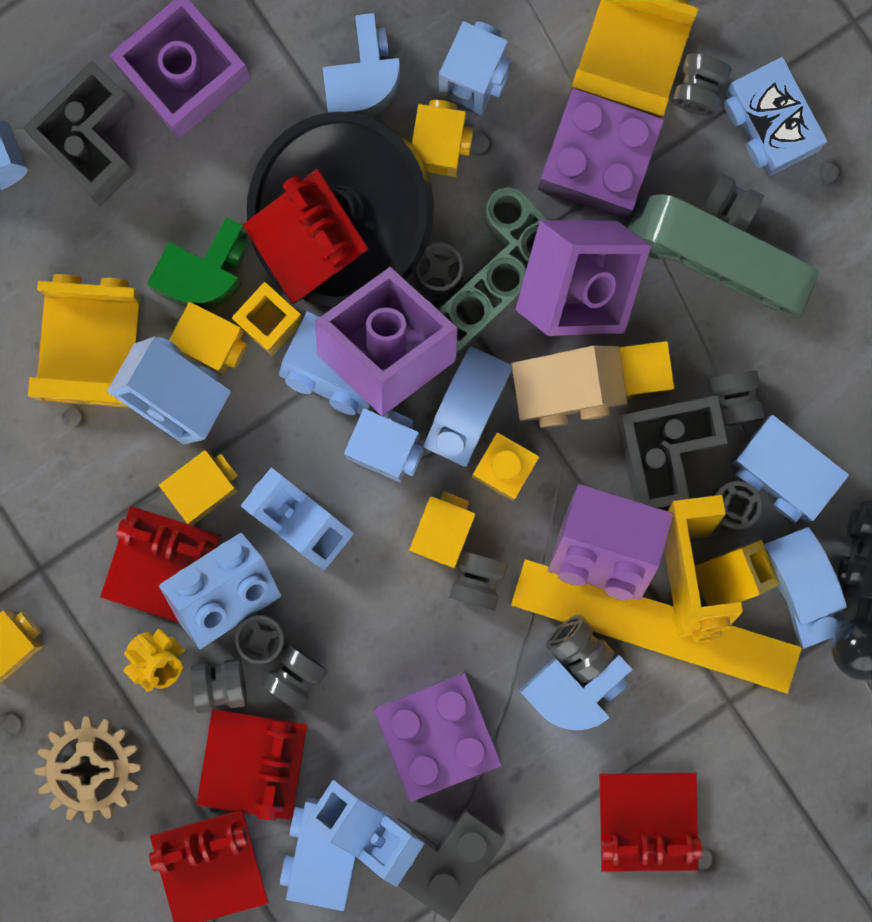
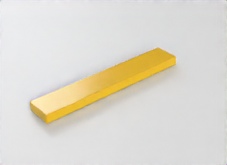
M524 559L511 600V606L561 622H565L573 616L582 615L593 627V632L788 694L802 647L731 625V628L722 631L721 638L694 642L692 635L678 636L673 606L642 597L641 600L634 598L631 600H620L606 594L605 589L589 584L582 586L571 585L559 579L557 574L548 572V566Z

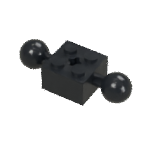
M872 500L861 502L860 509L854 508L852 510L847 528V536L853 538L849 557H842L837 574L839 584L843 585V596L859 599L855 619L847 621L837 630L832 641V656L835 664L845 675L856 680H872Z

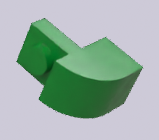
M226 217L204 259L169 242L147 285L152 291L183 307H187L188 303L191 302L203 309H209L225 303L236 294L242 285L238 277L227 271L230 266L237 268L248 250L249 242L244 240L247 236L244 226Z

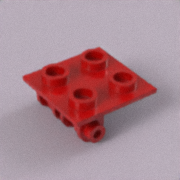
M319 169L313 171L303 180H301L299 175L288 179L282 185L286 192L243 224L292 304L300 301L369 250Z
M130 506L126 519L120 521L116 537L119 540L100 598L178 622L159 584L216 549L222 535Z
M214 709L211 712L196 805L229 811L243 809L244 813L257 815V818L276 821V818L292 821L308 724Z
M696 772L599 774L601 872L699 871L698 859L702 857L701 839H698Z
M243 809L150 835L154 852L149 853L150 865L154 872H160L173 922H206L269 904Z

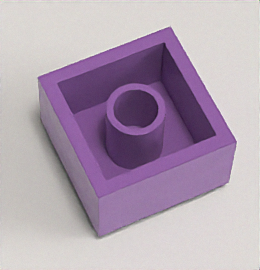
M173 0L109 54L121 74L178 140L251 79L245 63L190 0Z
M572 88L544 167L538 190L628 220L634 208L664 119Z
M540 220L515 310L547 336L623 334L628 324L651 244L618 221Z
M391 267L315 320L317 355L381 416L385 415L456 361L457 327Z
M578 484L562 520L548 572L557 574L559 579L571 585L582 586L589 584L605 589L606 594L616 599L631 600L634 598L641 600L660 566L673 513Z
M465 671L374 708L376 718L409 802L502 766Z

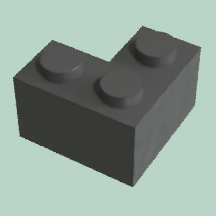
M91 61L23 129L100 207L134 174L127 163L103 140L134 106L126 93Z
M718 395L621 415L617 419L634 501L658 509L670 507L673 501L690 499L681 455L718 448L728 443Z
M464 806L438 845L397 818L398 821L411 829L413 835L425 843L398 886L449 922L506 841L504 832L466 806Z

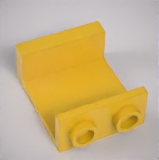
M601 0L571 86L570 94L572 88L662 119L678 66L699 8L689 5V0Z
M53 274L52 282L38 281L37 290L44 295L38 372L37 377H29L28 397L37 401L130 408L108 393L107 390L131 348L137 343L141 294L135 288H129L128 280L118 278H100V285L81 284L82 277Z
M716 495L673 501L667 511L673 513L664 553L678 636L692 635L694 642L715 640L721 638L722 631L731 628V624L743 612L742 603L736 602L701 607L690 539L711 536L726 514L723 496Z

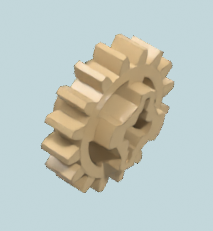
M84 716L81 728H78L73 719L64 722L66 734L63 735L55 730L51 731L47 736L54 746L52 748L42 747L37 752L47 762L46 765L34 769V773L39 776H46L48 782L41 786L38 791L40 794H47L49 792L54 794L55 798L49 806L52 810L63 804L67 806L66 819L70 821L80 811L84 812L86 823L95 821L97 810H100L106 819L111 818L115 815L112 803L115 802L117 805L125 808L131 802L124 793L125 790L136 791L140 788L141 784L131 778L132 773L143 769V763L132 762L131 755L139 750L140 747L138 744L125 745L123 740L129 732L126 728L119 730L115 734L111 732L112 719L110 718L104 719L99 727H95L93 716ZM78 738L75 754L70 759L59 760L65 747ZM101 739L115 750L118 755L117 758H112L101 748ZM88 757H90L91 765H99V768H109L92 776L90 781L88 773L80 772V770H70L86 762ZM120 777L112 793L106 798L100 799L102 785L108 779ZM61 780L68 781L77 790V798L64 788Z

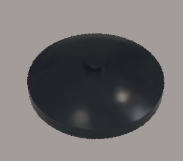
M328 112L314 115L301 120L285 130L268 147L254 171L247 197V221L286 192L282 185L288 179L299 175L301 180H303L313 171L319 169L369 248L367 252L310 292L302 300L319 305L336 306L389 267L406 280L426 250L434 218L432 185L424 163L413 146L399 132L385 123L351 112ZM251 239L252 246L262 266L271 278L279 284Z

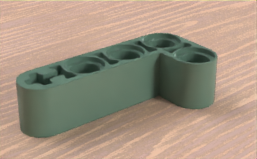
M507 187L497 190L490 196L486 206V225L505 248L439 309L457 327V333L463 336L456 343V358L518 301L530 258L526 244L529 240L535 238L540 220H548L517 189ZM501 203H511L520 211V218L511 224L501 223L496 219L494 209ZM502 269L511 270L516 274L519 284L512 291H499L495 288L491 279L495 272ZM471 301L481 306L484 317L480 322L468 325L459 320L456 311L464 302Z
M659 194L641 197L627 227L651 244L648 257L655 259L670 258L777 312L792 317H802L820 274L815 267L683 200L668 195Z

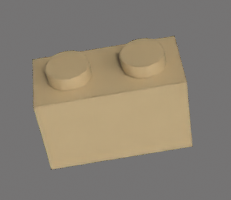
M594 345L511 363L519 419L539 420L540 428L569 424L567 415L580 413L581 420L610 416L609 407L627 404L619 346Z

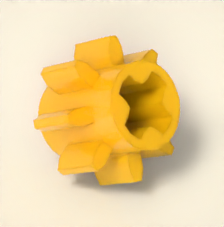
M158 628L154 634L150 632L141 633L130 641L124 652V655L131 664L127 665L123 672L135 685L140 684L147 692H151L154 687L158 689L169 687L179 678L184 668L177 657L185 649L173 636L169 637L161 628Z

